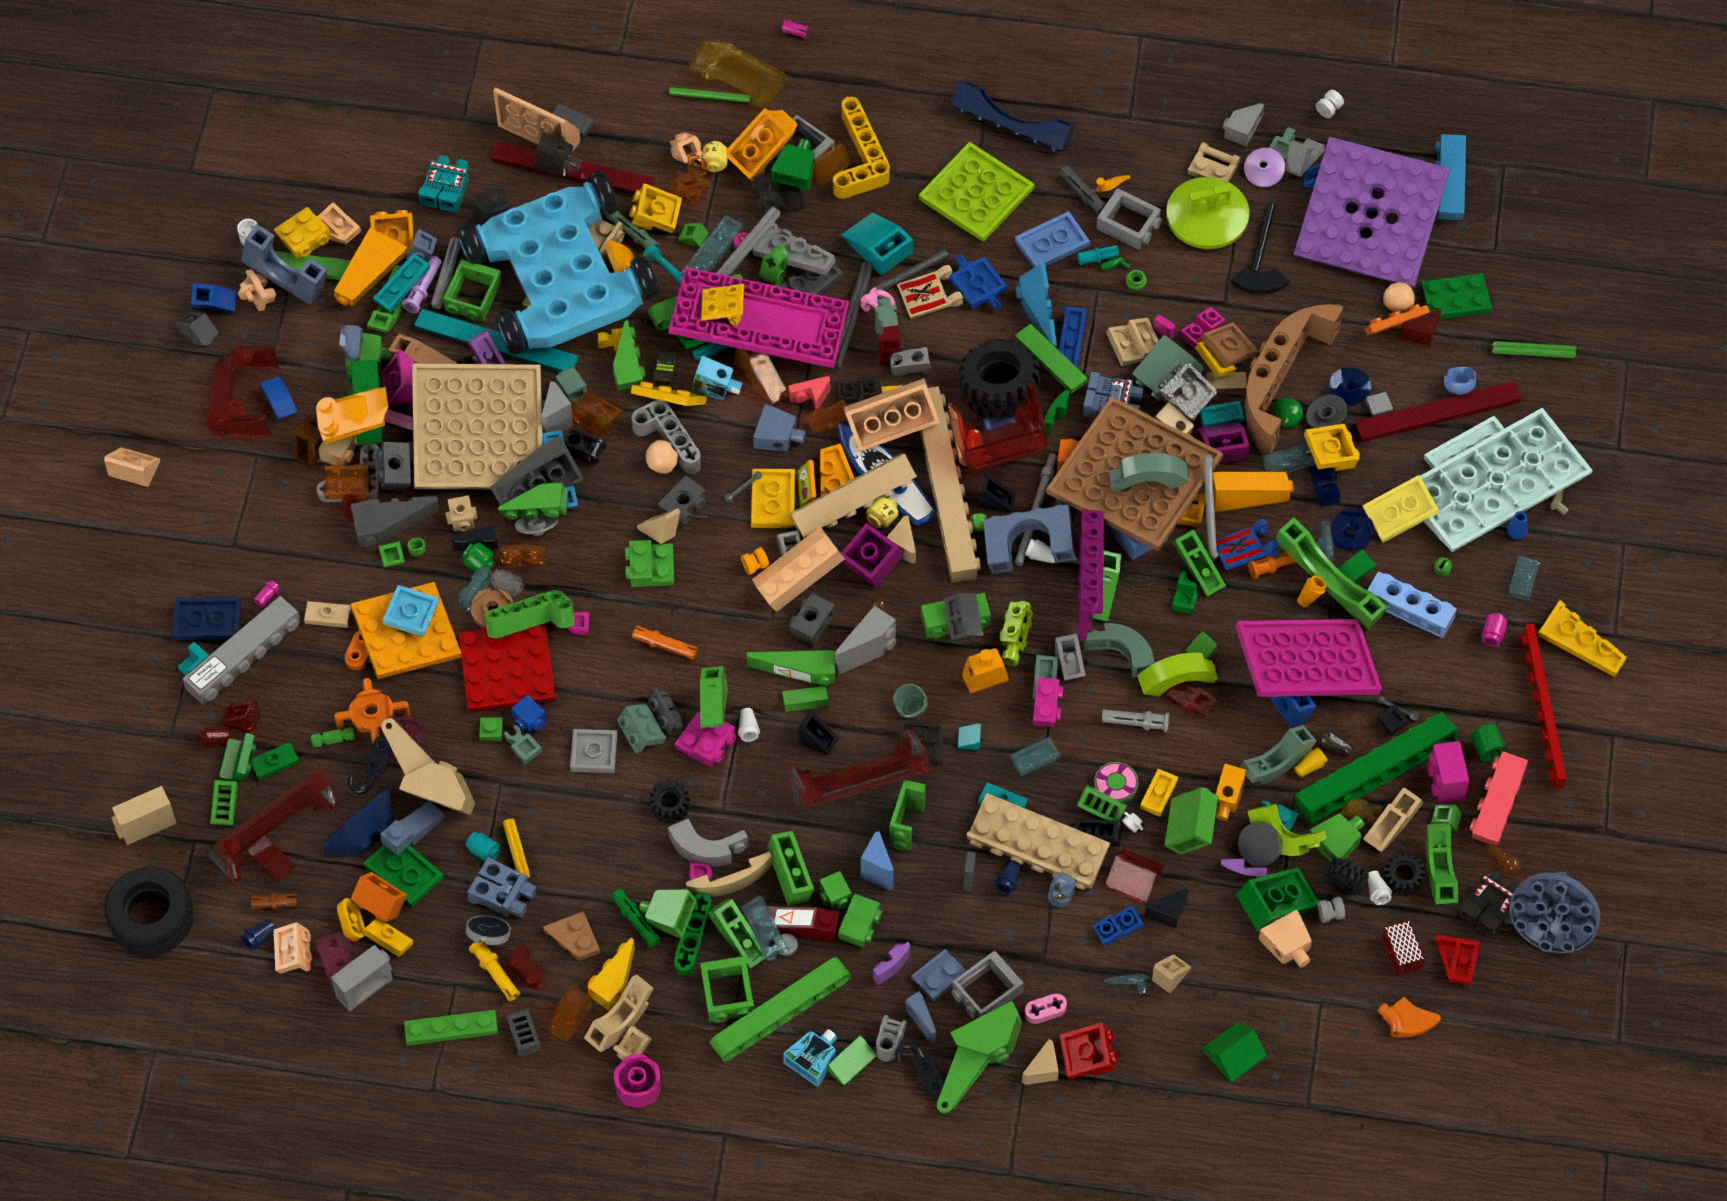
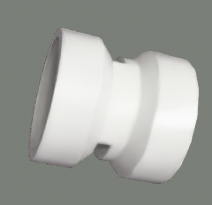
M1329 90L1324 95V99H1320L1316 103V109L1323 117L1331 118L1335 114V110L1344 104V100L1337 91Z
M244 219L237 226L240 242L243 246L246 237L257 224L253 219Z

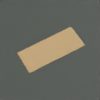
M1213 372L1206 373L1207 389L1247 388L1246 372H1234V374L1219 378Z

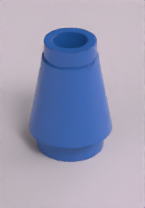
M1522 511L1516 512L1507 525V532L1513 539H1522L1528 534L1527 515Z

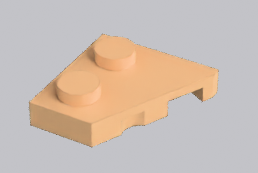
M334 202L318 215L328 227L332 236L330 240L347 245L362 231Z

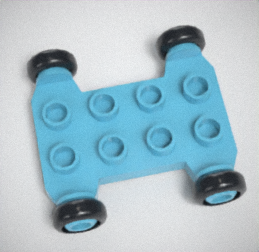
M601 170L593 172L589 176V183H583L584 187H567L493 216L482 226L478 224L474 228L471 223H464L457 227V236L467 261L471 264L484 265L486 262L485 255H487L490 263L509 260L528 299L530 306L521 313L518 310L514 314L511 309L506 308L496 314L500 333L507 349L512 354L524 351L526 348L525 341L529 349L550 348L628 317L638 306L643 304L641 296L644 300L651 301L660 295L656 276L645 256L639 255L634 257L630 261V268L629 266L624 268L625 272L609 273L588 230L595 222L602 219L600 211L608 216L616 213L618 210V202L612 185L605 172Z

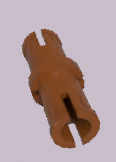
M273 892L271 895L251 896L252 910L271 908L272 910H278V908L298 907L297 893L277 894Z

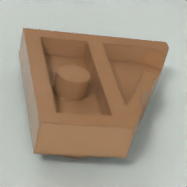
M584 911L543 926L544 933L547 936L553 937L562 948L569 950L571 955L578 961L600 953L599 946Z

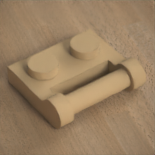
M1202 142L1188 168V174L1196 178L1213 177L1229 182L1241 157L1237 155L1231 156ZM1205 154H1207L1209 156L1227 162L1230 165L1229 167L1225 166L1223 164L1205 158L1204 156Z

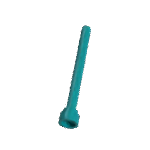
M654 244L649 245L643 252V256L648 259L649 263H657L681 283L683 274L662 257L659 248Z

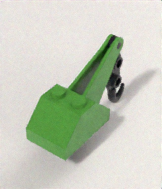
M1010 1001L952 1031L951 1035L958 1049L945 1081L935 1062L922 1051L918 1044L913 1042L902 1043L896 1050L895 1058L900 1063L902 1051L909 1049L913 1052L915 1056V1069L927 1094L938 1100L937 1108L941 1114L949 1115L989 1063H1001L1009 1058V1054L1013 1053L1023 1022L1013 1002Z

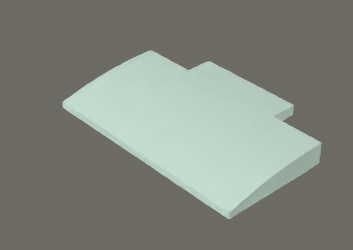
M1543 408L1505 429L1497 418L1493 416L1424 455L1425 461L1432 469L1420 477L1440 513L1424 522L1453 552L1512 519L1516 512H1524L1590 475L1593 470Z

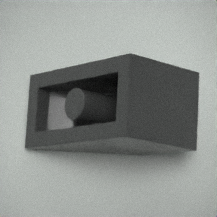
M188 312L174 323V326L195 345L207 346L219 334L205 313Z

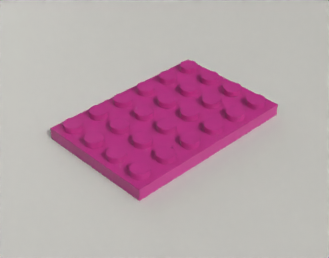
M1358 619L1238 621L1235 626L1258 697L1380 694L1382 690Z

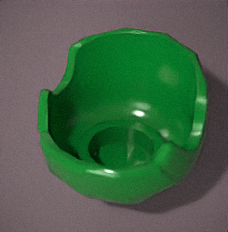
M1285 397L1278 399L1273 404L1271 415L1281 419V428H1295L1303 420V409L1296 399Z

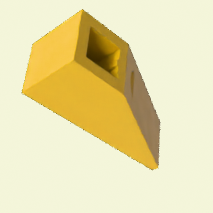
M632 938L627 943L624 942L619 946L617 954L612 959H608L604 963L602 971L598 975H594L587 984L589 997L608 1011L616 1005L626 989L635 950L634 939Z

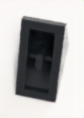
M985 473L980 490L979 508L1012 512L1016 493L988 473Z
M812 710L808 711L798 727L799 742L825 755L830 754L839 739Z
M1187 888L1147 903L1145 905V916L1177 928L1188 900Z

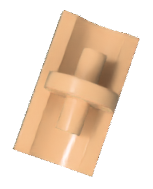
M252 269L246 270L247 278L240 284L241 289L238 295L242 300L248 299L249 302L253 301L258 311H263L266 304L274 302L276 293L273 288H263L267 285V278L265 276L255 274Z

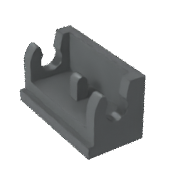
M958 593L944 598L952 641L971 640L970 637L984 636L976 593Z

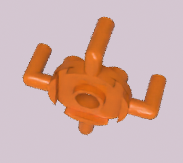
M365 678L362 682L364 691L356 695L354 701L350 703L348 711L335 713L334 719L337 729H341V731L345 728L344 720L351 719V722L359 732L371 733L373 744L374 740L380 736L379 731L382 730V722L387 718L393 719L394 711L401 710L403 719H409L411 714L408 702L392 703L388 696L372 688L369 678ZM374 707L377 709V712L369 715L366 713V710Z

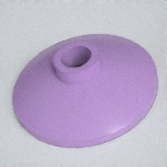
M1257 149L1245 161V176L1250 183L1257 187H1271L1277 184L1285 173L1284 159L1274 149ZM1263 162L1268 164L1265 168L1260 167Z

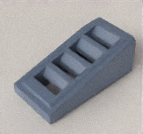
M919 991L906 999L905 1011L929 1042L933 1043L936 1041V1029L923 996Z

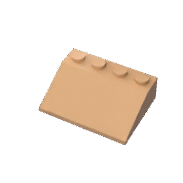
M496 87L493 90L498 127L560 156L570 157L580 143V132L577 127Z

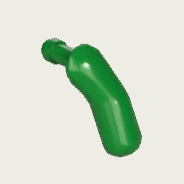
M1119 257L1103 263L1101 269L1107 271L1120 263L1126 269H1129L1131 266L1123 260L1124 258Z

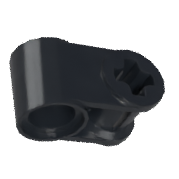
M570 430L564 438L565 445L571 456L591 465L599 463V456L607 447V444L602 439L587 435L578 430Z

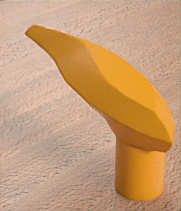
M1130 175L1110 178L1106 181L1103 178H1098L1096 181V192L1101 193L1112 190L1131 177Z

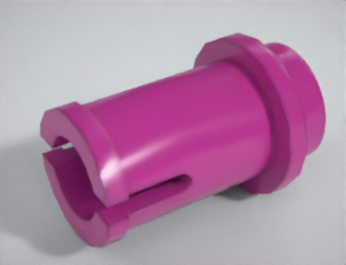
M791 19L788 21L784 20L782 32H785V35L792 34L805 39L807 33L800 32L799 30L808 31L807 25L791 22Z
M272 580L265 582V587L253 599L261 608H264L274 595L279 594L278 590L280 587Z

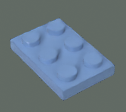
M1069 211L1015 237L1016 244L1033 268L1041 263H1045V267L1090 246L1089 239Z

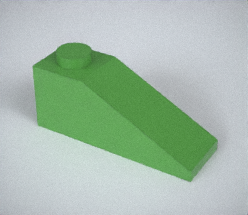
M1194 529L1172 540L1183 562L1207 597L1226 586Z
M733 899L725 900L707 912L719 932L738 956L746 957L749 969L768 957Z

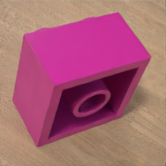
M1460 741L1433 745L1432 753L1429 754V764L1426 766L1428 777H1432L1433 780L1431 784L1433 797H1437L1438 804L1464 801L1469 777Z

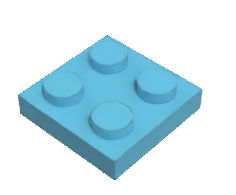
M397 585L383 618V624L424 637L439 603V598Z

